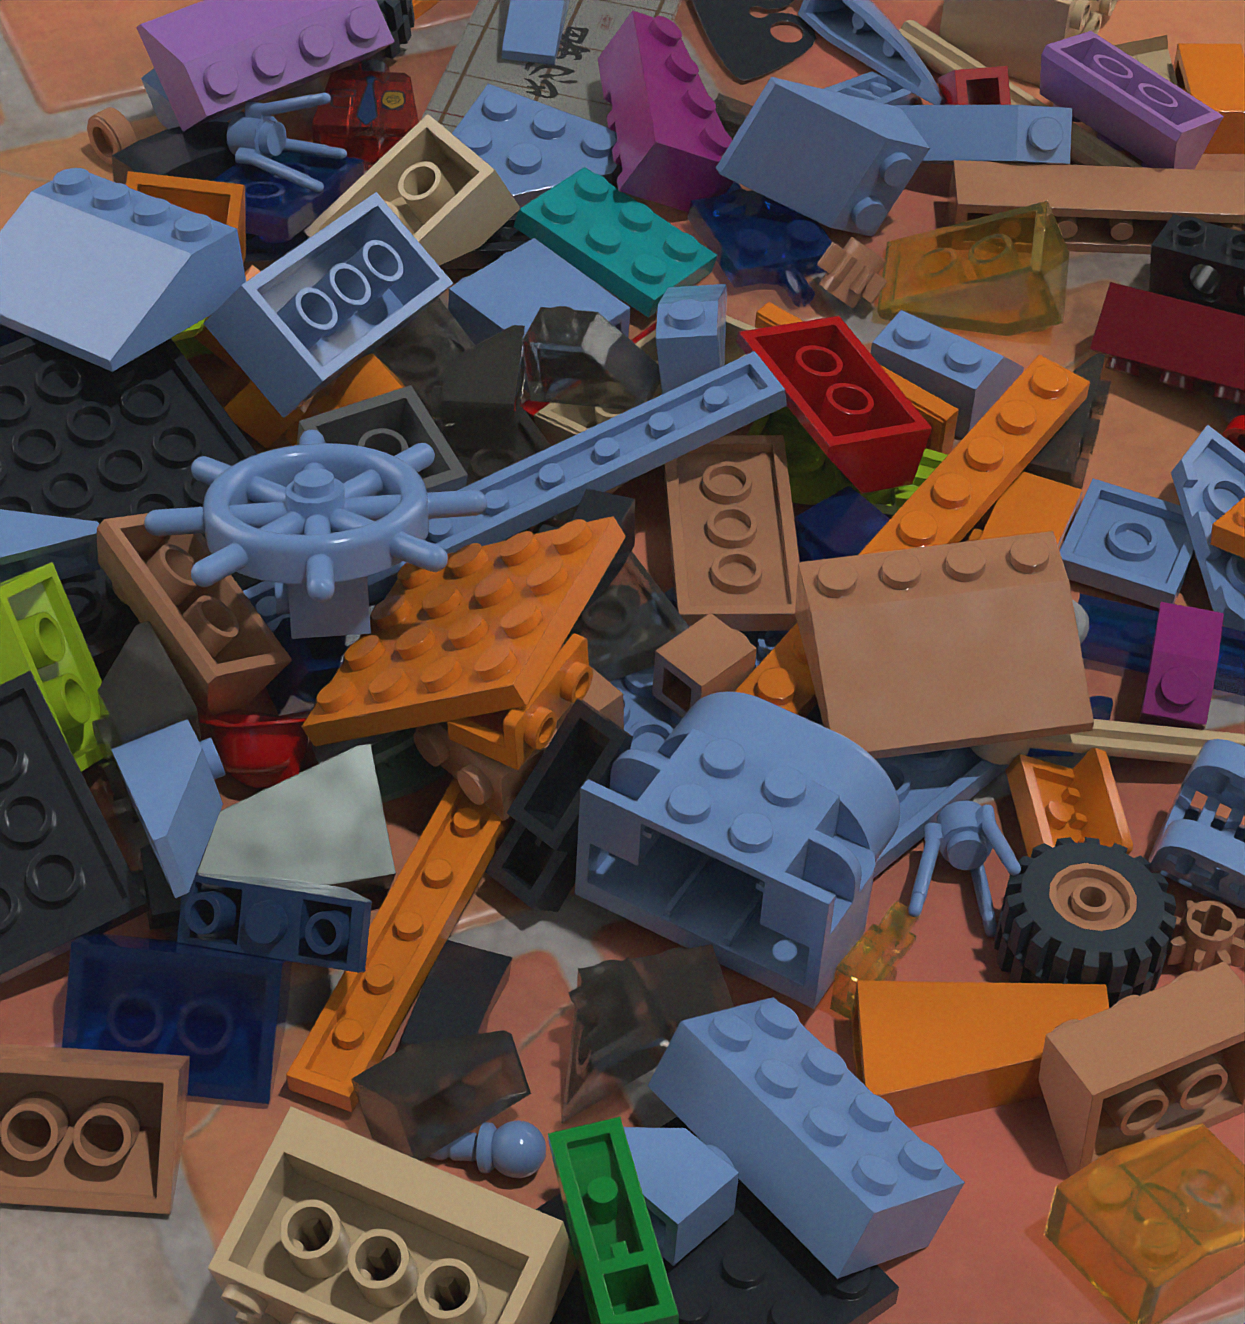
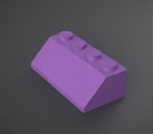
M203 0L136 27L183 132L242 109L248 101H262L368 59L395 42L377 0Z

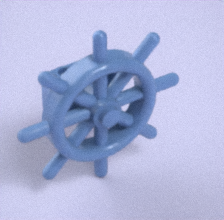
M307 430L301 435L299 445L266 451L240 461L233 466L210 457H198L192 463V475L196 480L210 485L204 497L203 507L153 510L146 515L144 526L147 532L154 536L205 533L206 544L211 555L196 562L191 569V578L198 586H211L235 572L252 578L274 582L277 615L290 614L292 639L371 634L367 576L389 569L402 561L430 572L441 571L447 565L448 555L442 547L425 541L429 531V519L480 515L487 507V499L479 490L427 493L425 483L418 472L433 463L435 454L433 448L426 443L415 444L393 456L362 446L325 443L324 437L319 431Z

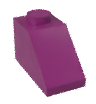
M1166 602L1160 603L1138 723L1205 729L1218 664L1224 613Z

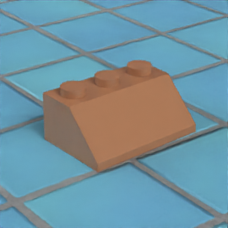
M148 513L104 519L97 527L98 563L111 580L115 594L131 608L148 632V638L152 646L161 655L165 656L180 677L188 697L201 707L207 716L245 708L292 659L232 575L208 587H201L193 582L191 578L193 565L211 555L206 539L201 533L167 536L151 535L144 526V520Z
M1225 961L1199 972H1185L1170 984L1140 996H1127L1109 1009L1082 1020H1068L1057 1026L1052 1032L1046 1034L1038 1080L1068 1173L1076 1184L1245 1112V985Z
M0 1043V1203L171 1214L186 1125L190 1056Z

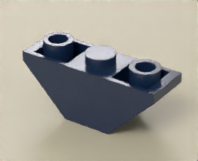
M196 873L189 893L181 896L177 942L357 973L365 972L372 901L343 887L284 878Z

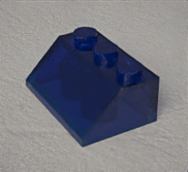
M112 934L82 935L71 942L62 1048L190 1056L187 1096L270 1104L287 1021L292 962L178 943L177 941Z

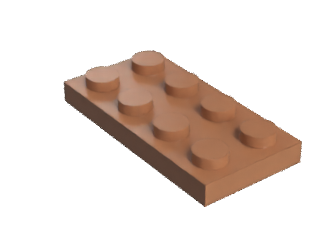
M784 435L722 436L663 464L677 632L685 631L709 613H712L731 629L738 631H790L797 623L795 604L799 554Z

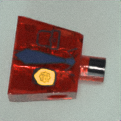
M374 59L362 62L358 67V71L336 70L332 72L324 90V93H328L331 96V100L328 104L319 105L313 118V143L343 148L346 150L347 156L342 160L313 156V168L368 171L419 123L411 77L406 73L390 72L385 63Z

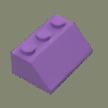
M1092 31L1047 44L1041 54L1039 94L1053 102V107L1072 108L1073 122L1082 121L1098 132V139L1115 150L1128 151L1142 161L1141 166L1143 168L1195 169L1224 117Z

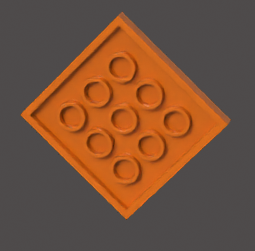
M614 516L590 522L582 519L573 520L559 529L537 534L525 531L512 536L506 541L481 546L479 543H472L460 548L456 552L447 554V565L438 572H430L410 563H405L398 571V579L386 598L371 613V634H361L358 641L347 649L344 654L345 660L331 682L318 693L316 705L301 726L313 745L316 747L527 706L626 537Z

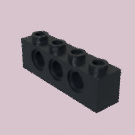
M1173 214L1151 244L1149 292L1245 316V231H1237L1206 223L1195 217H1182Z

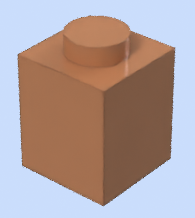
M709 613L655 651L652 695L683 718L688 710L701 698L717 692H735L753 672L757 648L750 643L743 633L736 629H731L712 613Z

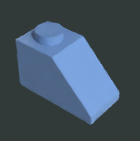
M624 1127L661 1256L674 1266L734 1214L739 1172L734 1168L731 1160L722 1150L714 1145H705L686 1128Z

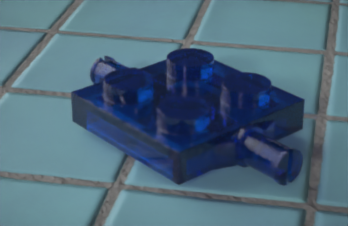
M735 181L725 194L691 200L688 220L707 248L718 255L716 261L734 288L755 284H778L786 290L793 304L797 307L801 306V302L803 306H806L814 299L815 291L810 287L805 277L811 274L827 272L819 267L817 263L832 243L816 220L753 190L747 191L742 189L739 183Z

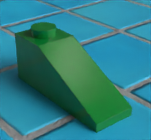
M621 1117L548 1133L550 1150L591 1323L679 1324V1314Z

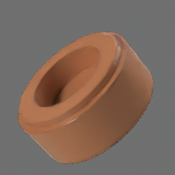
M108 107L88 119L87 133L90 143L97 155L111 166L113 154L137 142L132 126L125 116L115 108Z

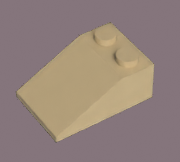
M427 114L308 226L304 232L308 238L312 237L377 192L440 266L481 247L521 208L495 169Z

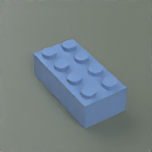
M375 192L242 284L203 324L284 418L338 378L354 362L370 354L415 320L453 282L379 194Z
M774 997L680 1021L648 1084V1087L705 1145H714L728 1156L734 1168L739 1172V1179L837 1279L928 1247L965 1184L944 1162L942 1155L937 1149L923 1142L895 1115L894 1109L886 1100L873 1094L847 1068L841 1056L826 1048L799 1022L797 1014L791 1008L778 1002Z

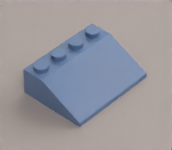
M82 168L62 170L54 176L52 181L31 191L0 231V324L112 372L213 314L246 282L237 228L210 219L207 215L197 214L173 205L165 199L155 198L136 191L125 184L115 183L94 175Z

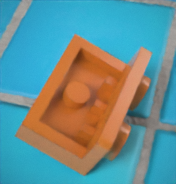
M576 633L572 634L558 651L527 706L447 721L449 740L519 770L535 749L541 750L548 744L555 731L557 721L571 703L574 704L577 699L583 700L586 696L593 678V669L589 666L587 638Z
M1094 747L1091 748L1073 769L1019 754L1005 769L1028 857H1031L1033 848L1043 843L1055 847L1057 839L1071 837L1075 843H1084L1085 837L1100 839L1101 845L1112 847L1116 843L1128 848L1126 854L1129 855L1132 852L1133 842L1106 751Z

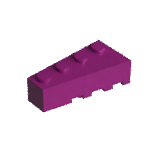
M632 10L597 58L604 100L612 104V110L607 115L608 128L617 133L618 139L612 148L614 163L622 166L623 170L617 178L618 191L707 217L734 183L733 180L720 175L716 169V166L732 142V138L725 131L715 110L716 104L708 95L698 74V66L691 59L681 38L682 33L678 26L666 17L656 16L654 18Z

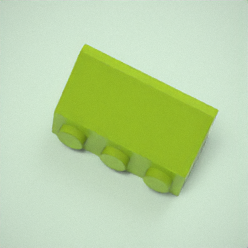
M53 562L0 583V685L31 670L82 772L112 753L111 749L126 744L127 741Z

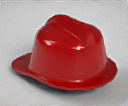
M186 707L176 711V715L181 718L210 724L215 746L224 770L229 772L243 785L255 788L274 786L299 774L300 766L304 764L306 759L308 736L301 726L307 718L293 719L244 709L207 716L201 707Z

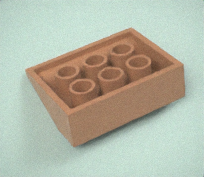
M1053 531L798 562L795 615L823 725L852 740L874 759L1093 731L1094 720L1070 584Z

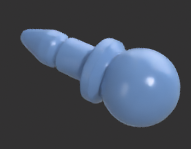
M520 1120L507 1122L498 1129L493 1123L483 1122L478 1134L473 1132H453L449 1134L447 1131H434L416 1136L410 1142L411 1149L433 1159L445 1160L450 1157L456 1161L477 1160V1166L481 1173H490L496 1168L500 1173L511 1178H524L532 1175L542 1166L546 1156V1142L540 1130L533 1124Z

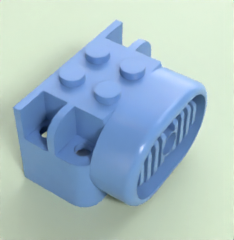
M730 691L712 693L698 700L688 710L658 751L645 752L632 749L621 753L611 769L610 789L589 779L583 784L580 791L575 894L815 1009L863 938L867 924L876 866L875 862L898 828L900 821L899 799L893 783L880 764L867 751L847 737L753 695Z

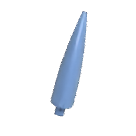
M803 0L798 15L828 42L933 105H944L946 103V99L933 76L914 48L871 0Z

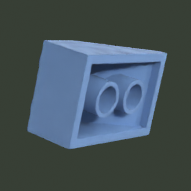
M771 77L716 166V169L720 175L830 228L874 236L930 150V147L900 107Z

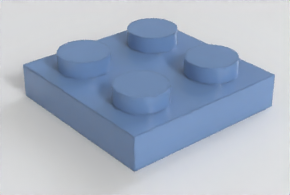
M1094 478L1060 549L1068 579L1160 608L1161 602L1175 604L1196 554L1180 505Z

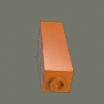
M857 980L851 1017L854 1074L873 1094L886 1100L894 1109L895 1115L908 1128L1041 1097L1043 1093L1038 1078L1046 1034L1052 1032L1057 1026L1068 1020H1082L1109 1009L1106 984Z

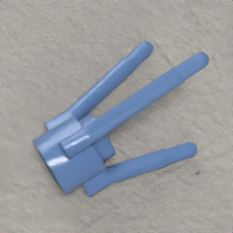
M320 93L269 103L248 101L245 104V112L240 111L231 118L227 129V144L230 152L235 155L236 163L254 165L303 188L317 193L322 192L324 189L322 182L270 158L281 154L284 150L342 160L347 156L346 150L324 144L286 138L284 125L271 115L328 104L331 96L328 93Z
M968 800L956 801L948 804L939 812L937 823H928L923 828L925 846L911 893L908 913L912 917H918L921 914L940 850L944 859L950 862L952 866L961 870H970L985 934L988 937H994L997 923L984 862L994 848L1008 873L1013 876L1018 875L1021 871V866L996 823L994 808L991 805L981 806L976 802Z

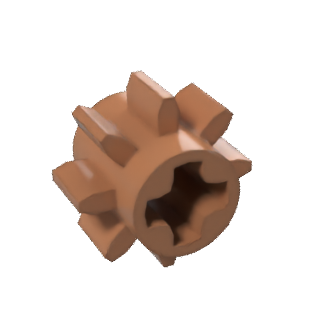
M853 237L850 238L844 248L832 242L817 263L819 267L827 271L819 285L851 308L855 307L861 297L873 304L888 283L885 278L878 274L887 261Z
M1192 900L1187 901L1183 917L1175 916L1177 917L1165 960L1167 965H1176L1182 974L1188 971L1199 972L1223 961L1229 966L1243 967L1245 963V940L1242 938L1245 931V919L1236 918L1233 911L1220 901H1201L1198 903H1194Z

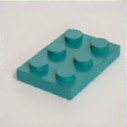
M586 167L578 170L518 210L514 224L517 230L531 239L535 238L587 277L648 318L657 312L658 303L668 287L695 285L712 273L718 256L699 243L692 235L682 232L655 214L645 204L637 202L627 194L618 191V188L610 184L603 176L593 173Z

